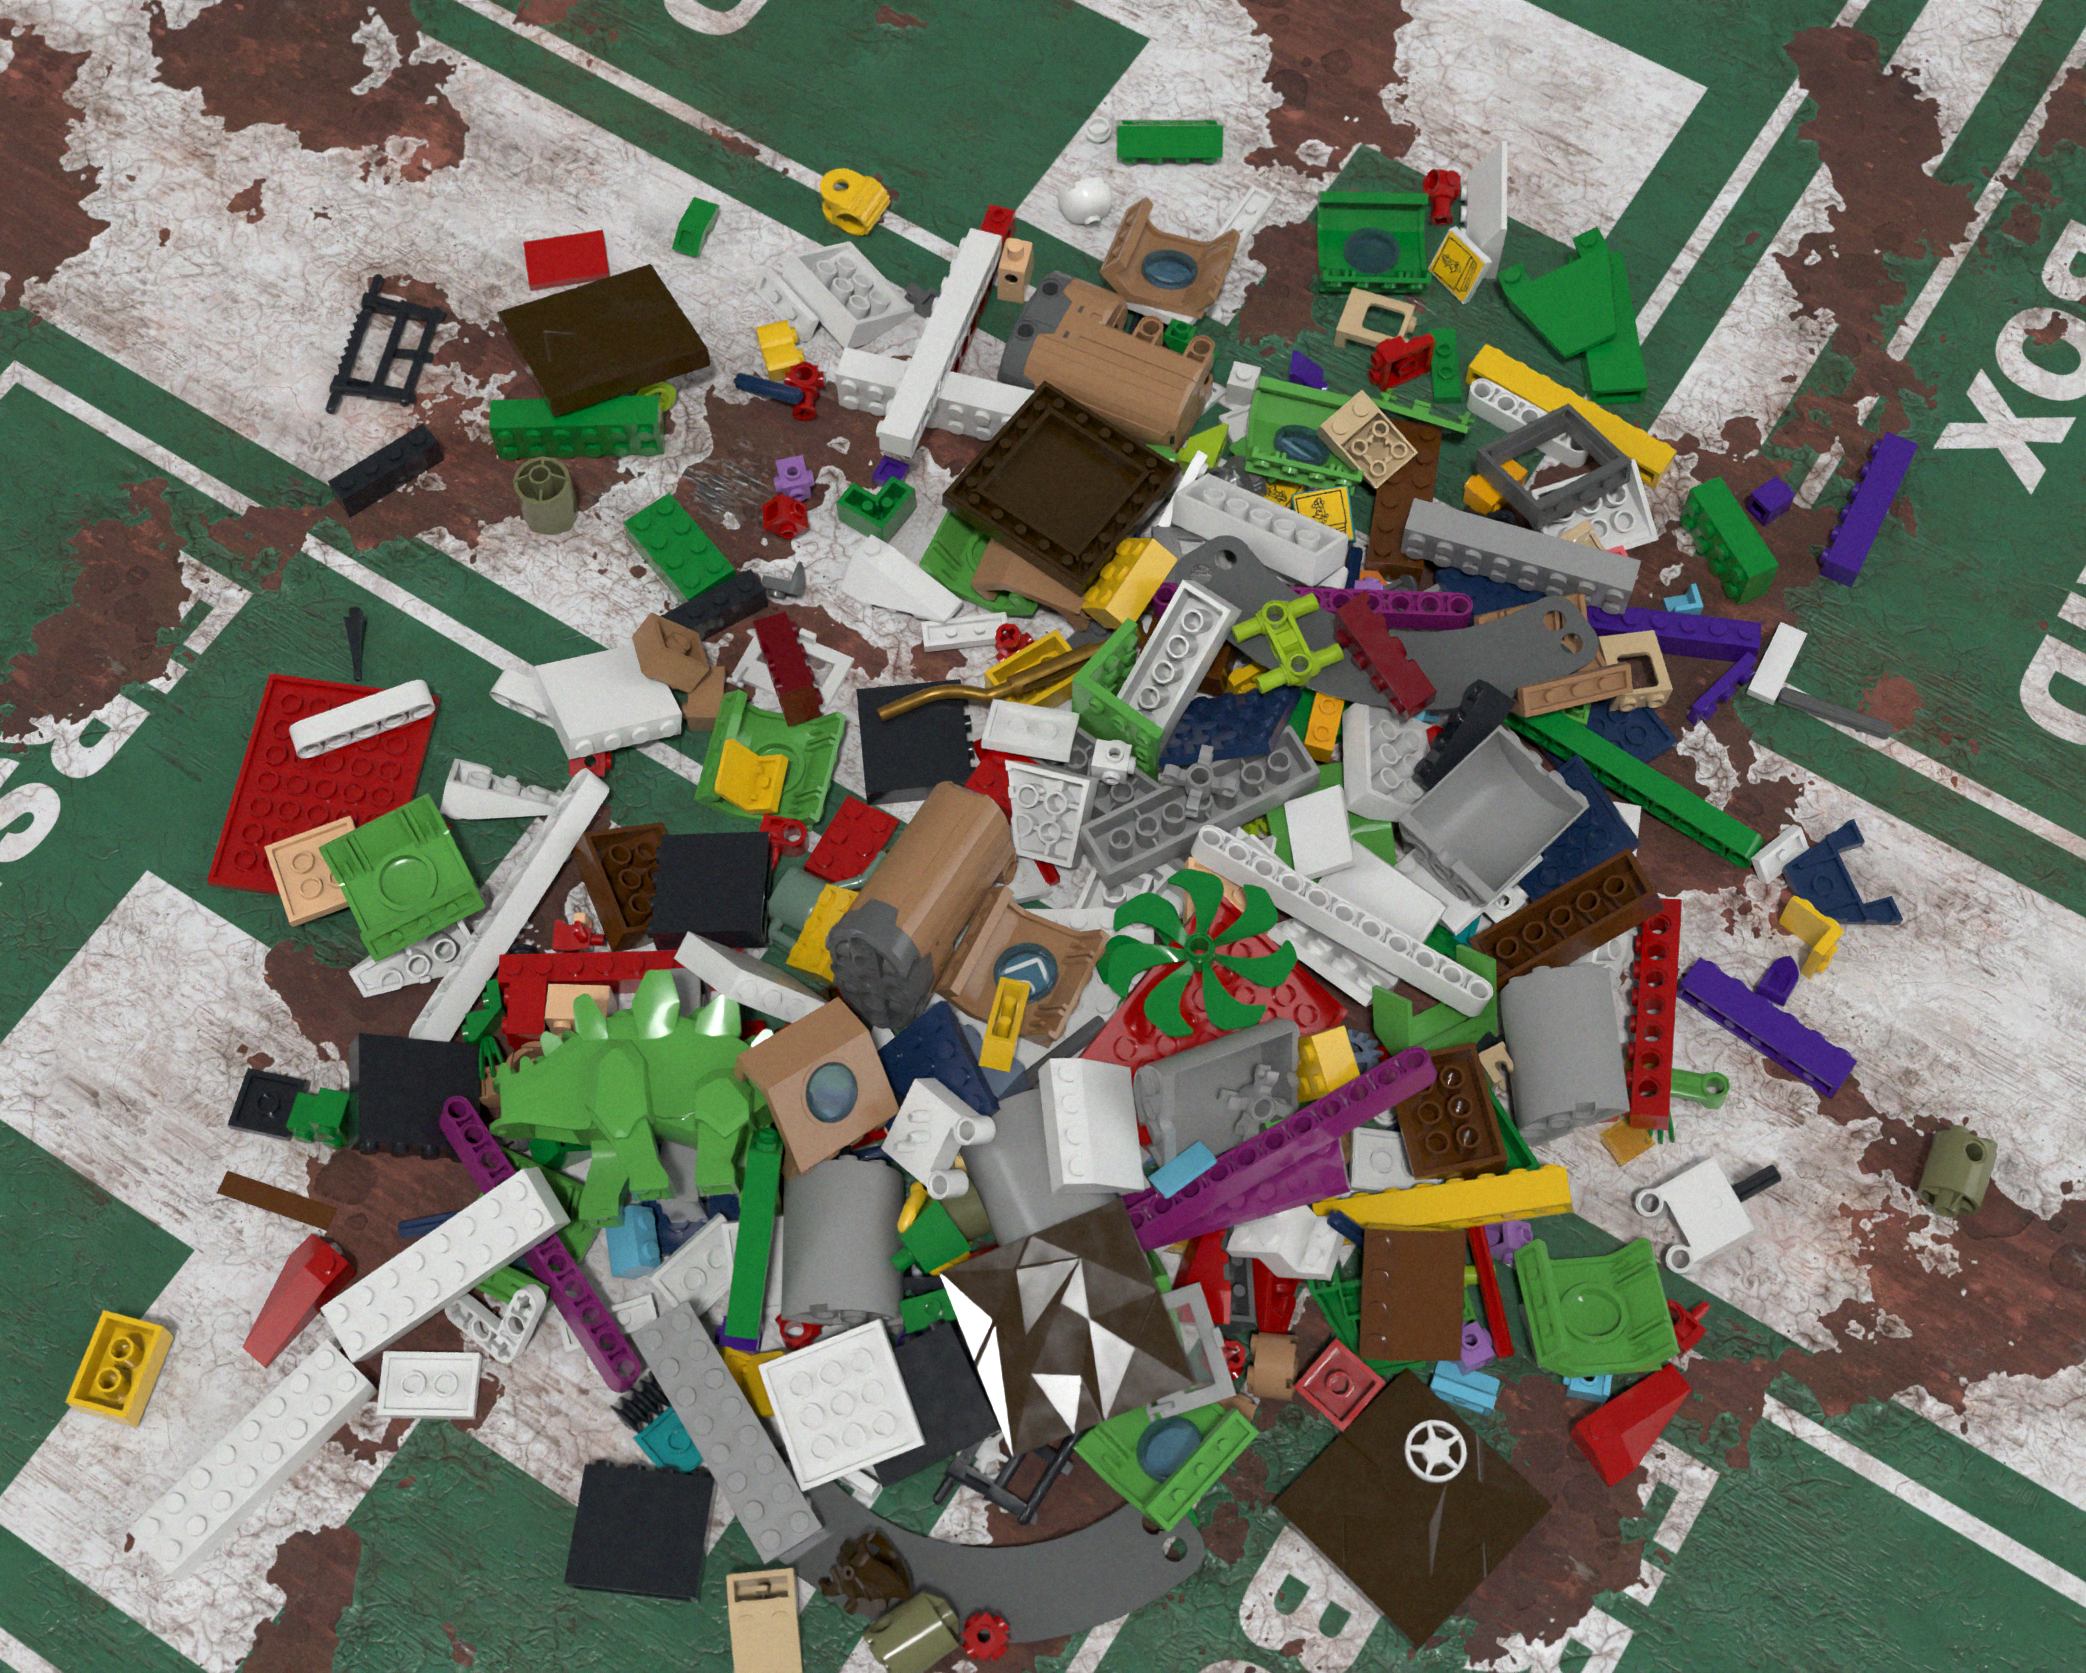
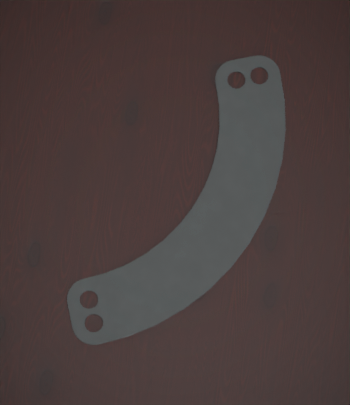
M1223 535L1209 540L1186 554L1178 562L1175 569V580L1179 587L1182 580H1192L1190 573L1194 567L1204 565L1210 568L1212 572L1211 580L1201 585L1242 610L1234 625L1253 618L1256 611L1261 610L1269 601L1287 600L1291 602L1301 598L1299 594L1273 575L1244 541L1234 536ZM1223 550L1233 552L1237 558L1236 564L1230 569L1219 568L1215 563V557L1219 552ZM1560 596L1541 598L1515 613L1464 629L1438 632H1407L1388 629L1391 637L1398 636L1404 644L1407 652L1406 659L1408 661L1410 659L1416 661L1437 691L1435 702L1424 710H1447L1459 707L1465 698L1464 693L1470 684L1476 682L1477 679L1490 683L1510 698L1518 697L1517 686L1569 675L1588 665L1595 658L1599 647L1597 634L1582 613L1570 600ZM1319 607V610L1296 618V623L1309 650H1312L1313 653L1337 643L1333 636L1335 634V614ZM1550 611L1560 612L1565 618L1564 627L1557 631L1549 630L1543 623L1545 614ZM1273 614L1268 619L1276 622L1281 620L1282 617ZM1230 631L1226 638L1228 642L1270 670L1278 668V662L1265 635L1258 634L1237 643ZM1567 634H1575L1582 640V649L1574 654L1567 653L1561 647V639ZM1341 648L1344 660L1322 668L1317 676L1312 677L1307 684L1302 685L1328 696L1363 705L1390 708L1388 705L1389 700L1382 692L1379 694L1375 691L1369 681L1370 676L1365 670L1360 671L1354 665L1351 659L1352 654L1347 648ZM1301 664L1292 667L1296 672H1303L1307 669Z
M785 1445L775 1448L784 1463L791 1462ZM832 1480L801 1492L806 1501L807 1497L812 1499L811 1509L823 1530L778 1559L788 1568H793L798 1577L821 1592L818 1580L829 1578L833 1583V1576L829 1570L837 1567L836 1556L839 1555L840 1546H844V1541L849 1539L855 1542V1539L865 1533L871 1535L875 1531H879L891 1543L904 1562L911 1579L912 1596L922 1589L925 1593L945 1598L959 1619L958 1642H966L961 1635L966 1630L963 1626L964 1623L977 1612L981 1615L988 1612L992 1617L999 1614L1011 1629L1006 1633L1012 1640L1009 1643H1022L1079 1633L1119 1619L1158 1599L1198 1570L1204 1558L1205 1546L1200 1532L1186 1514L1169 1532L1164 1530L1158 1535H1151L1142 1526L1144 1515L1130 1503L1094 1525L1056 1540L1028 1546L1006 1548L959 1546L919 1536L881 1519L853 1500ZM1179 1537L1185 1541L1187 1554L1181 1561L1171 1562L1163 1555V1544L1168 1538ZM867 1541V1549L874 1556L880 1548ZM845 1593L831 1597L826 1595L843 1606L850 1599ZM891 1598L888 1608L884 1609L880 1615L873 1614L867 1617L865 1614H858L877 1622L905 1601L899 1598ZM982 1630L978 1635L979 1641L981 1643L988 1642L990 1640V1632Z

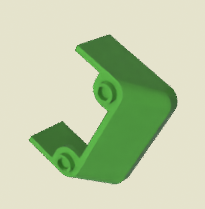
M1462 944L1456 946L1457 963L1486 979L1493 987V996L1482 1013L1476 1017L1467 1016L1442 1001L1413 1016L1411 1000L1378 985L1373 986L1374 1031L1391 1057L1413 1046H1420L1426 1051H1432L1475 1042L1477 1045L1489 1031L1496 1036L1498 1029L1496 959Z

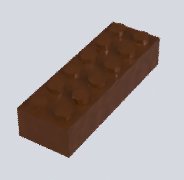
M1388 418L1416 449L1418 454L1376 489L1365 570L1378 571L1387 582H1394L1401 575L1409 574L1416 579L1418 586H1420L1425 559H1412L1408 557L1405 553H1401L1404 529L1414 498L1433 502L1443 426Z
M1628 847L1469 940L1475 951L1496 959L1497 991L1500 994L1502 989L1509 984V979L1530 974L1534 968L1539 966H1549L1550 968L1565 967L1666 908L1639 861Z

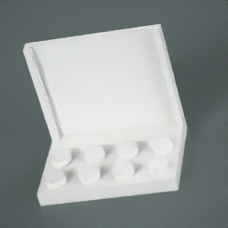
M1352 838L1357 865L1322 876L1318 884L1424 944L1449 905ZM1295 917L1276 924L1266 934L1280 946L1286 940H1289L1299 960L1365 1007L1373 1003V986L1378 985L1393 992L1401 980L1400 977Z

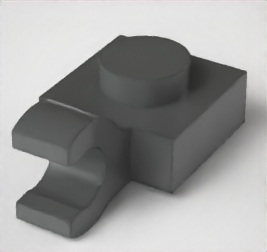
M910 282L904 288L907 292L904 298L909 303L914 304V311L924 318L931 317L933 301L935 297H940L941 293L932 287L925 292L917 284Z

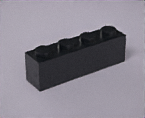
M421 424L335 476L328 483L336 501L351 518L444 461L438 441L426 426Z
M749 569L661 615V617L699 633L702 642L768 607L765 589L753 571Z
M1477 679L1476 682L1470 684L1464 693L1465 698L1460 706L1450 713L1447 720L1448 724L1443 732L1437 734L1433 739L1431 750L1427 756L1422 758L1415 766V774L1411 779L1430 791L1502 724L1516 701L1486 681Z

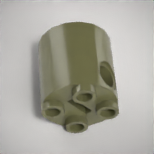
M545 456L532 458L523 463L516 471L513 483L523 518L528 524L529 529L532 532L544 534L571 530L579 509L568 469L557 459Z
M1951 1125L1950 1130L1939 1131L1934 1135L1917 1188L1918 1197L1924 1203L1930 1205L1935 1213L1947 1218H1956L1958 1215L1971 1216L1978 1214L1981 1210L1997 1157L1996 1150L1998 1144L1995 1141L1969 1134V1129L1960 1125Z
M967 1174L969 1187L964 1196L937 1200L966 1241L970 1242L992 1232L978 1192L970 1176Z
M922 1589L914 1594L910 1600L900 1604L862 1633L871 1653L877 1662L884 1666L887 1673H923L960 1646L958 1643L959 1619L945 1598L925 1593Z

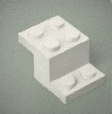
M1303 1205L1235 1225L1226 1251L1232 1257L1259 1258L1277 1277L1331 1280L1345 1237L1327 1224L1329 1217L1316 1216L1307 1205Z

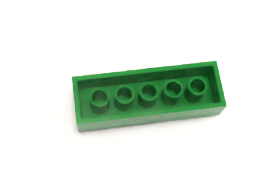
M659 395L616 396L555 417L552 416L543 399L491 400L489 430L499 459L515 460L517 458H536L542 456L568 459L582 456L597 458L600 456L626 457L628 455L654 456L656 454H665V422Z

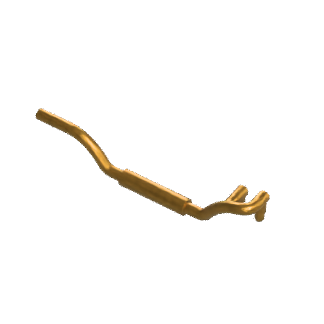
M1151 599L1141 615L1151 611L1153 619L1154 613ZM1138 618L1136 621L1138 624L1137 645L1142 648L1147 634L1143 629L1141 620ZM1108 639L1096 644L1089 642L1008 676L1006 682L991 688L964 684L933 686L876 709L881 722H884L924 704L942 699H967L981 703H992L993 699L1001 700L1010 695L1017 697L1079 671Z

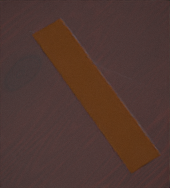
M231 1171L226 1172L217 1191L218 1194L325 1231L328 1230L337 1208Z

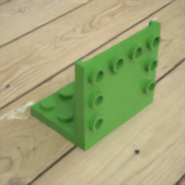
M1127 618L1072 678V712L1080 713L1078 726L1094 738L1106 741L1121 740L1126 744L1132 745V756L1137 757L1136 768L1161 785V781L1158 780V760L1160 757L1161 737L1165 734V731L1117 697L1136 663L1138 653L1136 651L1138 624Z

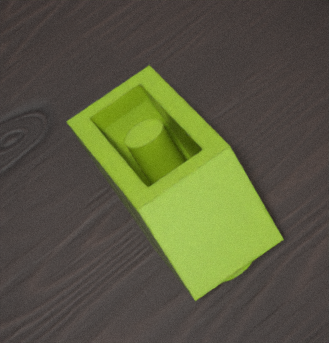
M1223 423L1189 437L1186 447H1181L1177 456V463L1183 468L1182 476H1184L1198 450L1208 455L1205 463L1209 466L1204 475L1210 474L1208 470L1219 465L1228 441L1229 424Z

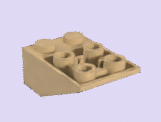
M1363 390L1358 392L1322 423L1316 432L1327 447L1354 472L1357 470L1364 471L1362 478L1375 490L1418 454L1416 449Z
M787 1568L726 1575L734 1672L803 1673L797 1576L794 1569Z

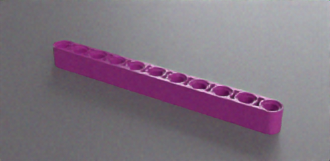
M1162 583L1152 597L1153 613L1156 617L1161 619L1170 602L1163 603L1161 601H1171L1178 589L1176 583ZM1289 587L1301 597L1313 593L1319 607L1333 614H1336L1338 609L1336 606L1344 605L1365 590L1371 598L1367 604L1369 607L1375 608L1372 610L1374 614L1379 611L1386 619L1385 624L1387 628L1464 629L1470 623L1473 607L1471 598L1463 593ZM1395 608H1402L1404 611H1397ZM1424 609H1431L1434 612H1426ZM1454 610H1460L1463 613H1456Z
M1413 1046L1216 1158L1217 1163L1171 1197L1166 1199L1160 1192H1157L1128 1209L1143 1248L1155 1244L1430 1086L1437 1077V1071L1428 1052L1420 1046Z
M453 1096L447 1099L439 1117V1126L481 1192L485 1195L515 1175L516 1172L471 1103L462 1096ZM449 1113H457L461 1118H454ZM465 1138H473L478 1143H470ZM482 1163H489L494 1168L488 1169L484 1167ZM556 1233L542 1241L544 1243L543 1246L536 1245L524 1253L523 1256L539 1281L550 1287L548 1295L607 1386L616 1393L628 1392V1389L632 1388L641 1372L640 1362ZM548 1265H556L561 1271L555 1272ZM565 1291L575 1292L578 1298L569 1297ZM582 1317L592 1318L595 1324L586 1323ZM600 1343H606L610 1345L612 1351L604 1350L600 1346ZM617 1370H625L630 1377L620 1376Z

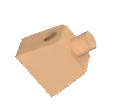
M1012 238L1006 239L998 267L997 299L1024 304L1035 265L1032 242ZM1010 275L1016 276L1018 281L1010 282Z

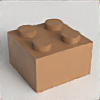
M651 612L632 636L641 673L649 679H657L673 689H680L690 693L709 670L699 633Z

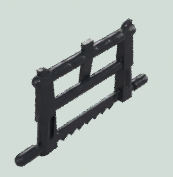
M375 274L368 292L363 293L361 313L356 314L357 321L353 323L354 330L349 331L351 338L346 339L348 346L344 347L345 355L340 356L342 363L338 364L339 373L334 375L330 384L329 392L331 394L325 408L328 414L336 412L341 394L365 396L367 400L397 402L402 407H407L410 403L416 405L414 389L416 388L424 362L432 363L434 353L428 352V349L430 348L438 322H442L446 318L447 313L442 312L438 306L429 308L402 299L398 302L378 296L384 278L381 274ZM374 312L396 317L373 382L350 378L364 335ZM407 319L426 322L417 350L397 348ZM393 358L413 360L403 389L384 385Z
M1088 1428L1067 1436L1057 1453L1045 1445L1031 1450L1050 1465L1027 1502L1008 1491L1006 1487L1028 1452L1014 1458L1011 1454L999 1475L993 1481L969 1465L984 1440L962 1450L959 1457L955 1458L944 1473L947 1478L942 1481L935 1492L933 1502L936 1505H943L957 1481L984 1495V1501H990L1018 1516L1017 1521L1020 1525L1025 1526L1030 1522L1035 1526L1038 1519L1036 1512L1060 1472L1068 1476L1073 1469L1074 1464L1068 1461L1074 1451L1072 1447L1081 1439Z

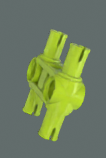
M1313 593L1291 602L1287 600L1269 601L1261 610L1256 611L1253 618L1231 626V632L1237 643L1258 634L1265 635L1278 662V668L1255 677L1261 694L1284 684L1287 686L1305 685L1312 677L1317 676L1322 668L1344 660L1343 652L1338 643L1314 653L1312 650L1310 651L1296 623V618L1319 610V604ZM1276 614L1281 616L1282 619L1274 622L1269 620L1268 617ZM1301 664L1307 669L1303 672H1296L1292 667Z

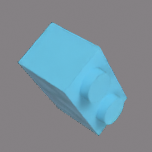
M632 1204L624 1207V1226L605 1228L612 1277L635 1280L651 1273L661 1264L653 1208Z

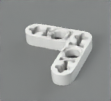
M535 1284L524 1286L513 1295L502 1320L468 1293L444 1309L447 1318L494 1358L502 1363H510L524 1352L545 1308L546 1296L543 1290ZM529 1303L531 1306L525 1309L524 1307ZM514 1317L521 1320L523 1331L515 1326ZM480 1321L487 1325L489 1334H485L481 1330Z

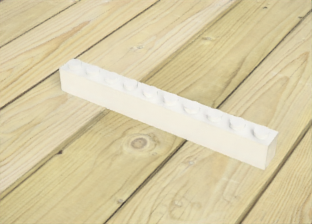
M970 228L967 237L961 239L958 250L959 255L957 258L953 257L951 261L949 277H944L942 281L940 297H935L933 301L931 317H926L924 321L923 335L921 338L917 337L915 341L914 355L906 361L905 375L903 379L899 378L896 383L895 397L893 400L889 399L887 403L884 421L880 420L878 423L876 437H879L880 450L910 458L913 457L1001 257L1002 236Z

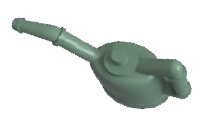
M879 851L862 875L858 874L856 877L831 883L830 885L848 890L863 889L887 853ZM797 865L791 866L778 883L769 900L767 917L772 919L766 930V936L772 942H777L791 950L796 944L797 939L781 931L783 924L801 933L806 920L810 917L818 901L820 893L828 883L805 872Z

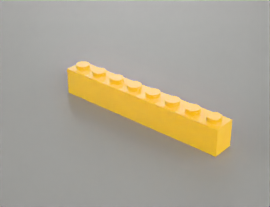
M1485 344L1468 367L1466 383L1471 385L1477 379L1490 380L1547 413L1569 403L1630 460L1636 459L1642 482L1656 489L1673 464L1677 450L1673 449L1666 442L1655 439L1643 429L1630 425L1623 421L1621 417L1613 415L1600 408L1596 403L1575 394L1573 390L1564 388L1552 381L1548 376L1541 375L1530 369L1525 363L1505 355L1500 349Z
M1547 1164L1542 1166L1540 1170L1535 1171L1515 1169L1511 1170L1508 1175L1501 1176L1487 1173L1477 1176V1179L1464 1181L1462 1178H1453L1447 1180L1445 1184L1434 1186L1431 1183H1420L1415 1185L1414 1189L1408 1190L1388 1188L1383 1190L1381 1194L1374 1195L1360 1192L1351 1195V1198L1339 1200L1337 1197H1330L1320 1200V1203L1312 1204L1313 1213L1316 1216L1330 1217V1211L1334 1210L1337 1212L1341 1210L1364 1227L1369 1223L1462 1229L1574 1212L1566 1166L1560 1167L1558 1164ZM1345 1237L1342 1246L1353 1245L1355 1243H1353Z

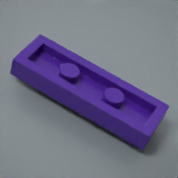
M1747 652L1692 705L1687 720L1694 726L1702 719L1708 721L1717 711L1718 707L1716 706L1721 701L1724 703L1728 702L1735 694V688L1740 683L1745 685L1755 674L1753 667L1757 658L1750 652Z

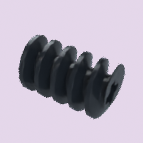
M652 1371L648 1372L651 1383L643 1379L638 1381L641 1389L640 1392L634 1388L628 1389L631 1400L623 1396L618 1398L620 1409L610 1405V1408L629 1430H633L638 1434L642 1433L639 1425L640 1421L649 1426L652 1424L649 1413L652 1412L659 1417L662 1415L659 1407L660 1404L668 1408L672 1407Z

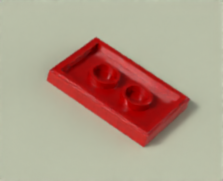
M603 230L523 242L530 291L597 281L610 277Z

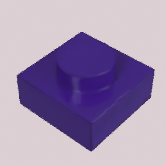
M884 455L872 475V482L884 486L891 476L904 482L910 471L909 465Z

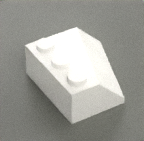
M1005 760L1006 771L1008 770L1009 777L1008 794L1009 798H1011V824L1016 855L1068 868L1080 866L1084 851L1080 844V826L1090 822L1099 779L1045 765Z

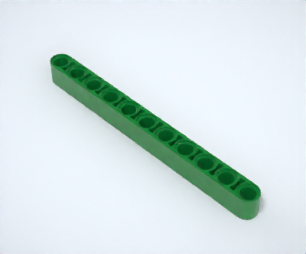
M1558 710L1527 718L1509 712L1503 721L1565 761L1578 754L1599 782L1738 867L1749 868L1752 864L1751 858L1759 852L1764 843L1763 838L1757 832Z

